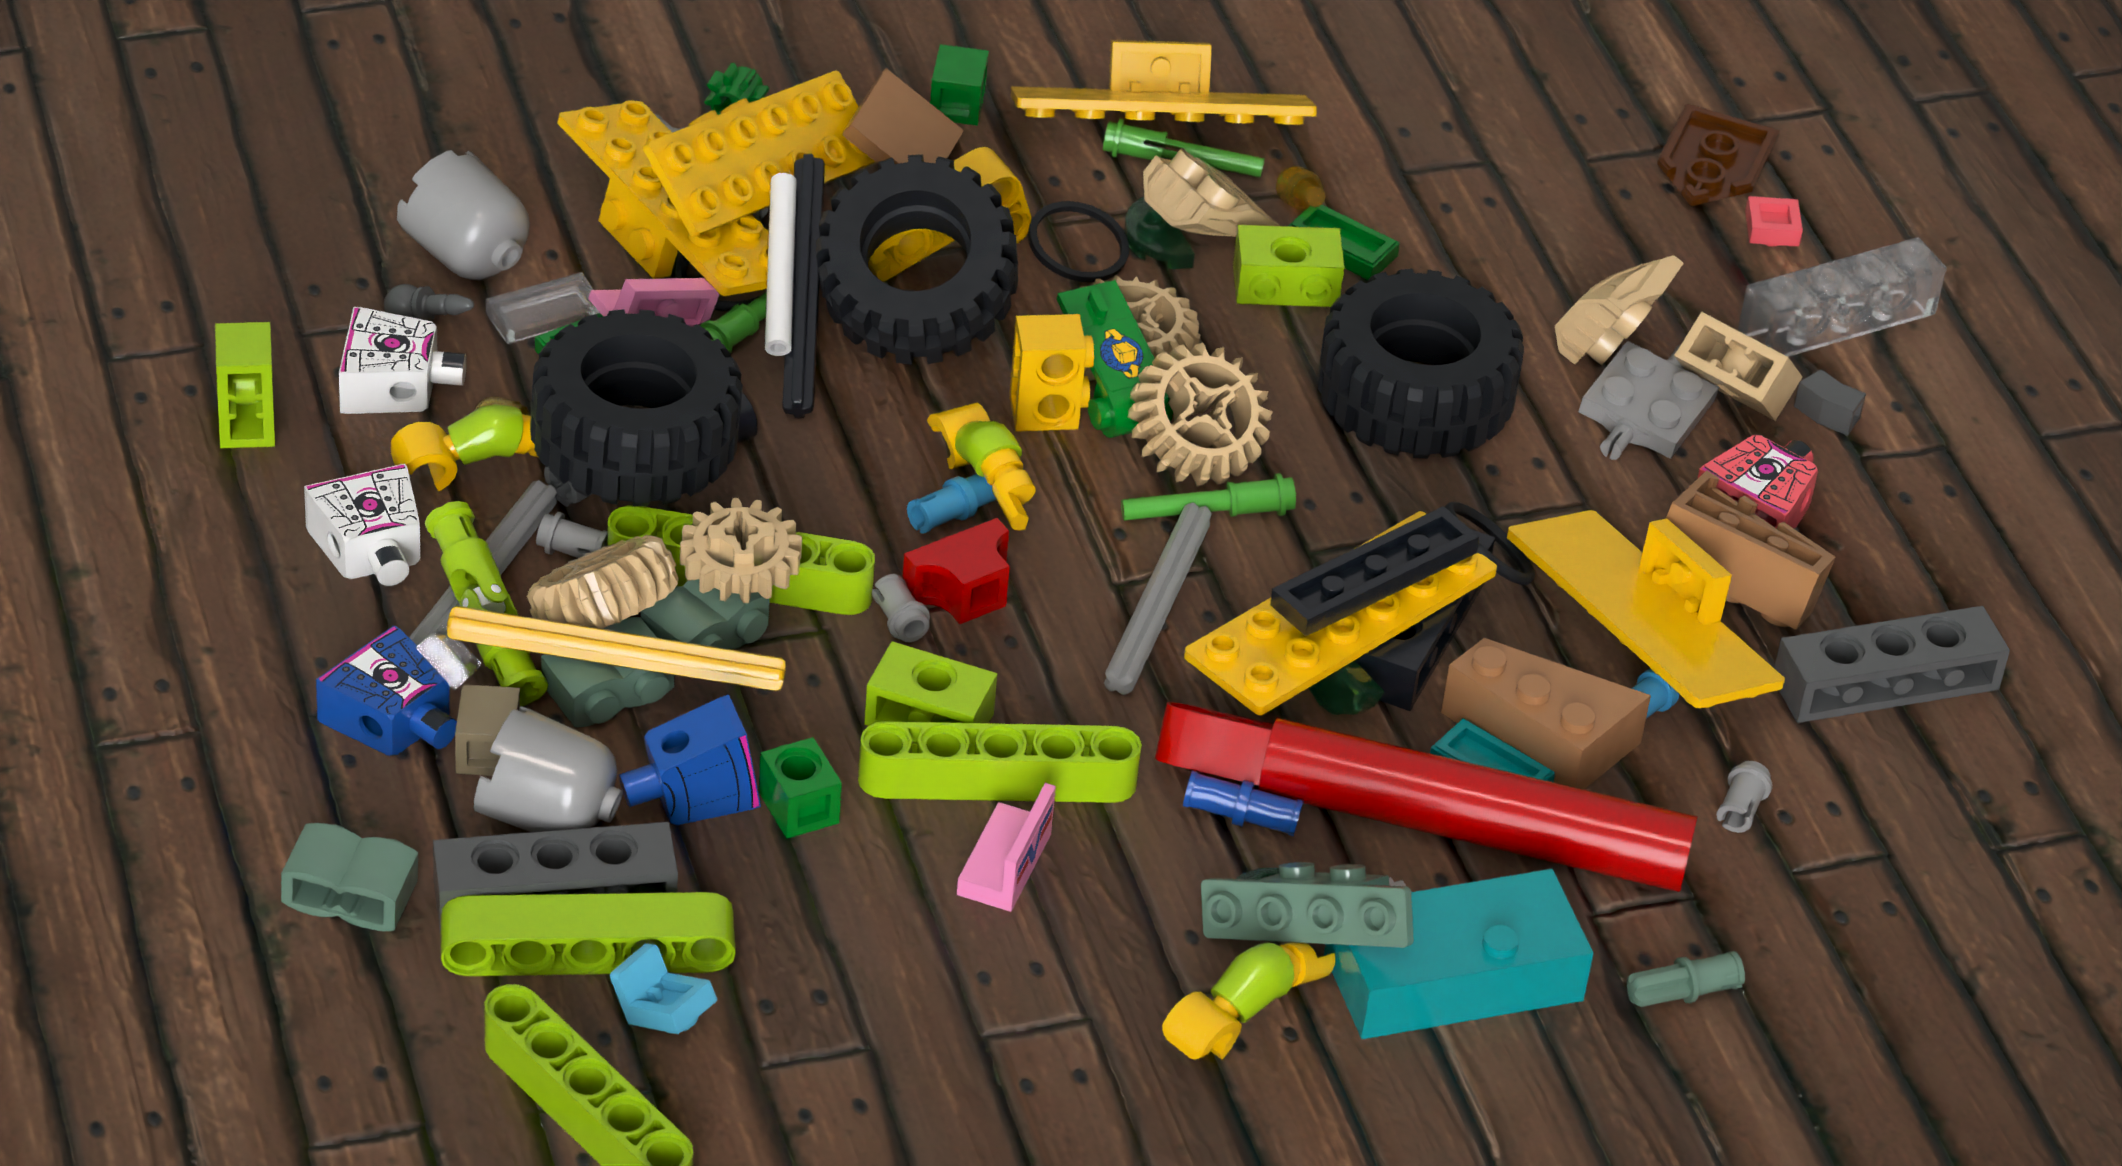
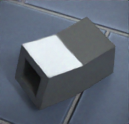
M1821 369L1799 382L1794 407L1816 423L1848 436L1861 418L1866 393L1840 383Z

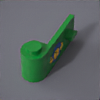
M1116 280L1058 293L1056 300L1063 314H1080L1084 336L1091 335L1093 338L1094 364L1090 369L1097 384L1093 399H1090L1088 402V414L1093 427L1096 430H1101L1107 438L1132 433V430L1139 422L1127 418L1128 410L1136 403L1130 398V393L1134 386L1140 383L1139 374L1146 366H1153L1152 362L1155 358ZM1165 392V411L1171 422L1173 411L1168 404L1171 399Z

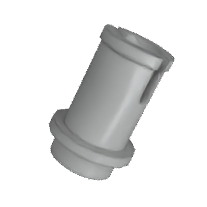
M557 512L555 516L546 513L538 529L536 545L545 547V553L550 555L556 550L580 558L586 553L594 552L604 546L607 547V542L605 541L608 540V531H600L565 520V514Z
M889 574L880 578L875 583L878 589H872V597L888 618L887 627L894 638L905 642L919 640L929 629V610L923 603L917 602L906 586L905 580L900 575Z
M1756 761L1742 762L1740 765L1732 768L1728 776L1730 787L1716 814L1718 821L1725 819L1722 826L1732 832L1740 833L1750 829L1760 801L1766 799L1773 788L1769 770Z

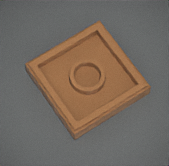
M885 68L872 84L842 135L876 163L889 158H893L895 164L908 162V155H923L924 162L936 163L937 157L946 159L949 157L964 130Z

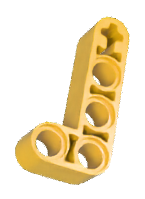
M988 147L976 148L954 160L955 170L961 172L964 167H969L981 175V187L985 184H992L1001 195L1002 206L1009 208L1014 223L1016 242L1019 243L1028 234L1032 217L1022 185L1013 172L993 149ZM912 229L903 231L885 240L874 251L868 262V267L879 280L885 282L955 240L935 230Z

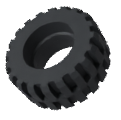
M908 155V162L895 164L893 158L877 162V171L869 174L866 169H863L851 177L852 188L850 190H847L845 187L839 188L830 199L832 211L827 210L822 214L818 226L820 238L816 240V258L822 296L826 298L827 310L834 323L842 324L843 333L854 344H860L863 340H866L867 352L881 359L885 357L887 352L895 354L896 363L912 365L913 357H927V364L943 362L942 354L952 350L959 357L972 350L971 340L975 337L980 341H985L995 332L994 318L999 321L1004 320L1011 308V295L1016 293L1018 283V257L1014 223L1009 208L1002 206L1001 195L992 184H985L981 187V175L969 167H964L961 172L955 170L954 160L937 157L936 163L924 162L923 155ZM912 229H929L944 233L956 240L967 252V259L964 265L954 277L940 286L921 291L901 290L887 285L869 270L868 262L874 251L885 240L897 233Z
M1399 269L1395 275L1389 276L1386 272L1371 276L1368 279V283L1361 280L1351 286L1330 307V314L1326 317L1317 377L1318 390L1322 394L1321 400L1331 416L1335 415L1334 419L1338 425L1347 433L1354 431L1358 441L1370 447L1373 444L1382 446L1386 453L1397 456L1399 452L1412 453L1413 458L1428 459L1430 454H1441L1442 458L1456 456L1460 449L1465 448L1469 452L1483 445L1486 439H1492L1504 428L1505 422L1511 418L1524 355L1523 335L1520 326L1514 320V316L1503 302L1496 303L1493 293L1481 286L1479 289L1472 287L1468 279L1457 275L1454 279L1444 277L1441 271L1427 270V274L1414 273L1413 269ZM1408 361L1424 362V363H1429V364H1432V365H1422V364H1416V363H1412V362H1408Z
M623 309L609 311L607 316L598 318L596 314L584 317L578 322V326L574 327L572 324H569L554 336V339H551L539 353V360L534 365L530 435L532 442L535 444L534 450L540 461L546 467L549 466V471L563 484L568 481L571 482L572 488L576 492L587 497L591 493L599 495L602 502L617 505L618 500L633 502V506H648L650 501L661 500L663 505L677 502L681 495L685 493L691 497L704 490L708 486V482H715L727 470V465L734 459L737 451L743 389L741 372L738 364L731 357V353L719 339L712 341V336L706 329L697 324L693 327L688 326L684 318L669 314L668 318L655 315V311L641 309L639 314H625ZM623 406H643L648 407L649 409L628 408Z

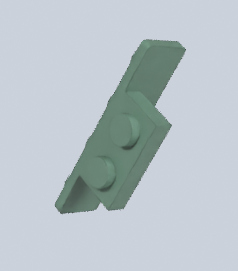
M1294 862L1279 865V874L1258 880L1209 878L1201 882L1203 934L1207 938L1399 948L1410 946L1414 941L1410 888L1407 886H1389V875L1366 874L1365 865H1336L1330 867V873L1315 872L1314 863Z

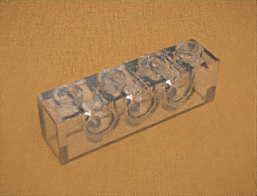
M1917 237L1749 284L1746 288L1738 331L1788 357L1936 314L1947 267Z

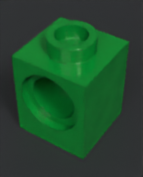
M943 44L939 46L931 82L930 104L954 123L975 126L979 124L986 92L989 51Z
M814 737L760 752L759 794L786 839L839 824L842 782Z

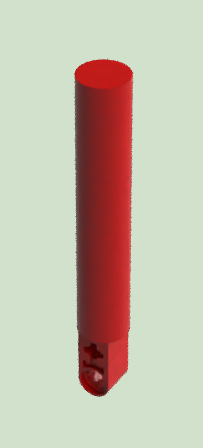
M1177 702L1166 703L1155 753V759L1160 762L1241 782L1243 780L1253 782L1254 785L1259 786L1260 791L1293 800L1299 799L1303 801V804L1680 892L1698 818V816L1281 718H1276L1274 724Z

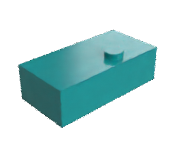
M1553 869L1411 892L1414 941L1412 945L1404 948L1325 944L1324 955L1335 953V965L1332 974L1361 1039L1584 1001L1594 954Z

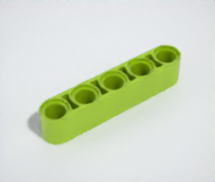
M627 505L619 507L608 517L607 546L621 540L632 539L636 536L650 535L662 538L666 549L670 550L676 563L675 571L679 578L676 587L683 586L688 580L685 577L686 566L680 565V542L682 541V528L684 525L693 524V515L644 506ZM796 532V535L802 536L798 575H790L789 587L787 589L772 585V598H769V603L841 615H855L867 610L872 603L875 567L873 551L865 544L856 541Z
M877 722L868 726L861 735L858 782L865 793L883 799L1036 801L1044 784L1047 783L1056 786L1054 802H1123L1131 798L1136 792L1142 744L1140 738L1133 731L1119 726Z
M717 893L472 895L456 897L448 901L443 906L441 912V961L448 971L462 976L611 974L614 969L646 943L658 946L669 973H709L720 971L728 967L734 961L736 955L732 903L726 897Z
M510 984L497 987L487 995L484 1002L486 1053L601 1166H693V1146L689 1139L537 994L525 986Z

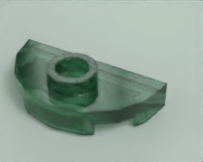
M1144 197L1139 198L1129 207L1125 218L1124 232L1128 238L1129 248L1139 258L1146 260V255L1157 260L1167 261V268L1170 269L1194 267L1195 253L1180 229L1172 227L1144 200Z
M1355 660L1309 687L1318 704L1333 715L1363 714L1375 707L1384 693L1382 688Z

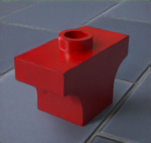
M998 518L904 553L902 578L905 580L906 586L914 599L924 605H933L946 610L959 624L1006 607L1010 566L1006 562L1009 530Z

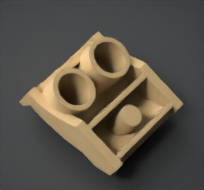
M1180 149L1172 160L1163 159L1155 155L1143 171L1144 200L1172 227L1197 234L1236 237L1238 225L1280 226L1236 186L1227 175L1201 159L1195 158L1183 149Z
M1673 255L1630 267L1594 285L1555 325L1558 351L1573 364H1576L1583 356L1588 354L1602 365L1617 349L1623 339H1627L1640 325L1651 310V305L1663 294L1684 263Z

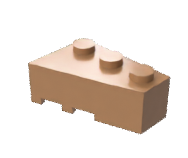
M1706 470L1672 502L1666 519L1671 521L1732 574L1726 597L1727 602L1742 603L1761 612L1762 617L1771 624L1780 627H1791L1797 630L1813 612L1836 557L1785 522L1779 523L1777 529L1754 514L1758 506L1757 503L1746 496L1740 497L1738 502L1716 488L1720 478Z
M1483 638L1449 664L1441 713L1456 723L1464 718L1555 772L1554 783L1585 789L1641 744L1651 695Z

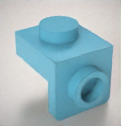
M644 944L610 974V980L626 1020L630 1025L679 1034L695 1025L698 1017L717 1001L710 980L669 973L657 945Z

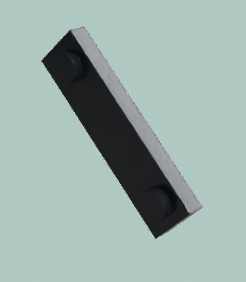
M1443 506L1272 588L1270 605L1306 637L1476 554L1479 536Z

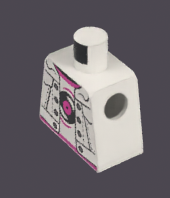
M353 307L339 369L340 413L422 412L429 407L433 383L464 385L466 354L437 351V326L432 321L362 307Z
M405 463L304 486L306 528L343 577L355 579L375 574L381 584L392 586L402 582L409 574V566L415 565L420 560V523L410 476Z

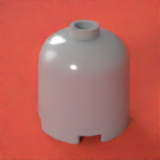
M449 150L431 159L413 176L412 180L418 186L411 194L408 203L402 199L399 201L397 221L411 238L449 270L466 279L482 280L491 278L501 271L508 270L518 262L529 236V215L519 198L477 156L470 151H467L466 155L457 156L452 150Z
M521 706L519 711L516 709L511 711L490 749V752L499 755L500 758L492 779L490 780L483 776L479 779L474 798V811L529 832L595 828L600 820L610 823L618 810L623 795V790L614 787L617 778V765L610 749L598 740L533 710Z

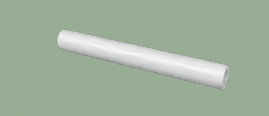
M788 173L775 174L771 178L765 350L774 356L788 354L791 351L797 180Z

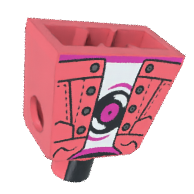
M1752 435L1703 465L1699 469L1698 478L1708 470L1720 478L1716 486L1717 489L1737 502L1740 497L1746 496L1757 503L1758 506L1754 514L1777 529L1779 523L1785 522L1795 529L1810 506L1818 469L1813 463L1814 457L1811 449L1804 442L1792 440L1782 447L1761 435Z

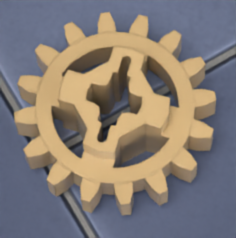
M733 498L731 508L726 509L717 502L710 503L709 516L696 511L693 513V524L683 526L682 541L680 542V565L686 566L685 577L688 581L700 579L699 591L703 594L711 591L713 588L719 589L721 601H726L732 593H737L740 595L743 603H749L751 593L758 592L765 599L772 598V585L787 589L789 587L790 575H798L802 551V536L796 535V523L794 520L782 522V509L777 507L767 513L762 511L761 500L756 499L750 508L742 507L739 498Z

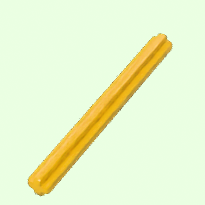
M453 607L447 623V635L452 640L763 690H781L786 672L785 660L780 657L468 607Z

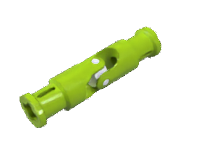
M462 501L448 502L432 510L425 520V526L431 537L438 541L443 553L440 559L441 565L460 606L518 615L510 595L503 584L500 571L487 542L480 539L473 526L475 516L468 503ZM476 644L484 665L489 669H493L500 685L499 687L520 688V707L538 700L548 688L547 680L540 670H536L530 652Z

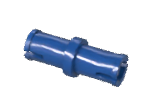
M1192 771L1183 807H1192L1232 818L1231 824L1243 827L1244 822L1288 833V835L1294 837L1303 801L1253 789V782L1243 780L1242 785H1238Z

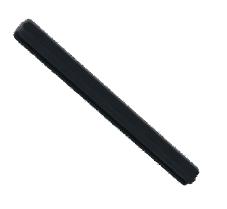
M804 154L803 158L796 160L794 164V177L797 180L792 345L791 351L785 355L782 409L786 414L794 415L798 419L804 418L805 414L812 413L815 395L820 287L816 258V240L820 238L818 226L823 214L825 163L823 159L814 158L813 154Z

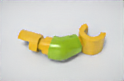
M972 403L929 415L927 419L929 426L935 432H942L951 454L947 458L949 469L971 464L975 472L979 476L985 477L986 481L992 486V492L1011 528L1018 531L1026 530L1029 517L1022 505L1034 496L1036 488L1029 474L1023 470V463L1020 459L1022 449L1014 435L1004 424L990 421L988 414L979 403Z
M494 404L482 406L449 425L448 435L439 425L431 422L409 424L400 429L391 439V455L394 465L405 463L409 475H412L418 467L428 463L434 484L438 491H441L449 486L458 471L456 461L461 459L464 465L495 456L509 458L514 453L524 455L528 452L531 456L538 457L534 450L535 444L532 442L530 435L531 416L522 414L520 409L514 406Z
M1289 942L1281 946L1274 943H1262L1235 957L1211 989L1213 1001L1201 991L1192 992L1181 999L1163 1022V1034L1167 1041L1190 1059H1199L1211 1051L1223 1060L1241 1032L1242 1024L1240 1022L1246 1023L1274 999L1287 994L1291 987L1330 975L1335 965V953L1317 957L1314 949L1309 944Z

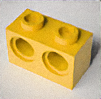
M1080 314L1016 316L1009 392L1015 431L1079 429L1081 408H1088L1090 400L1089 378L1084 376V369L1093 367L1094 364L1093 338L1091 335L1084 336Z

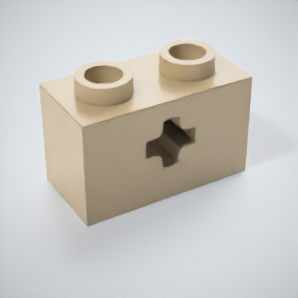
M1703 312L1700 313L1674 355L1685 370L1695 373L1699 377L1719 386L1718 391L1776 421L1802 379V375L1789 357Z

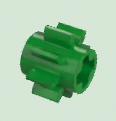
M731 63L724 74L720 71H715L707 83V87L711 92L704 102L705 105L711 106V110H715L717 115H720L722 110L741 99L747 98L749 103L764 98L770 89L769 86L763 85L761 77L756 72L757 70L744 66L737 67L735 63Z

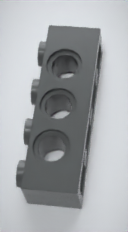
M1977 606L1783 637L1780 640L1774 668L1785 677L1783 688L1779 691L1796 722L1801 723L1999 690L2010 649L1984 606Z
M669 822L433 840V881L440 932L443 906L448 901L461 896L677 893L678 870Z

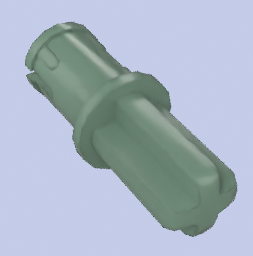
M1735 951L1696 960L1678 957L1674 961V965L1636 972L1628 976L1626 981L1628 997L1631 1003L1639 1007L1682 998L1685 1003H1693L1698 999L1699 995L1742 988V984L1745 982V971L1742 960Z

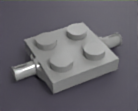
M1627 341L1583 396L1578 412L1601 423L1611 432L1600 445V450L1605 457L1612 450L1609 459H1618L1626 446L1632 443L1648 447L1671 459L1714 403L1719 386L1683 368L1674 356L1680 345L1675 348L1668 360H1665L1649 350Z

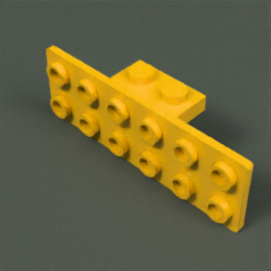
M1111 40L1109 89L1011 87L1013 102L1017 108L1025 110V116L1055 117V109H1071V111L1075 112V117L1103 119L1105 118L1106 110L1125 113V119L1154 120L1155 112H1170V114L1175 115V120L1202 122L1205 120V113L1224 116V121L1231 123H1253L1254 115H1268V117L1274 118V123L1299 125L1304 124V116L1317 115V106L1305 95L1210 92L1212 46L1210 43Z
M837 70L749 103L747 98L741 99L722 110L720 115H717L716 111L712 110L690 122L688 127L651 140L643 146L645 155L692 237L699 236L770 207L771 178L778 173H788L794 176L795 161L802 159L804 154H813L814 158L823 159L825 163L824 184L876 163L842 135L859 106L853 97L851 89Z
M629 100L620 104L584 107L580 110L561 112L559 114L558 125L610 178L598 221L653 279L671 276L677 252L679 251L722 296L767 289L769 231L752 214L696 237H692L689 234L643 151V146L651 140L672 133L647 105L641 101Z
M1593 510L1509 527L1507 533L1508 540L1693 707L1709 708L1717 704L1743 698H1752L1783 688L1785 677L1721 622L1732 574L1668 519L1649 522L1643 552Z
M1419 511L1363 544L1426 515V513ZM1476 553L1306 637L1270 605V597L1186 646L1184 659L1256 715H1264L1496 576L1497 565L1483 554Z

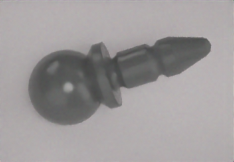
M410 284L394 286L388 291L384 299L385 312L432 321L435 315H459L473 309L475 305L471 299L458 294H435L433 289L428 286L417 288Z

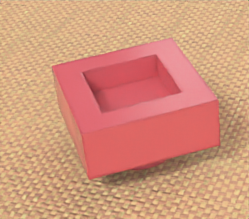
M1748 196L1745 215L1749 243L1767 246L1799 247L1803 230L1798 199Z

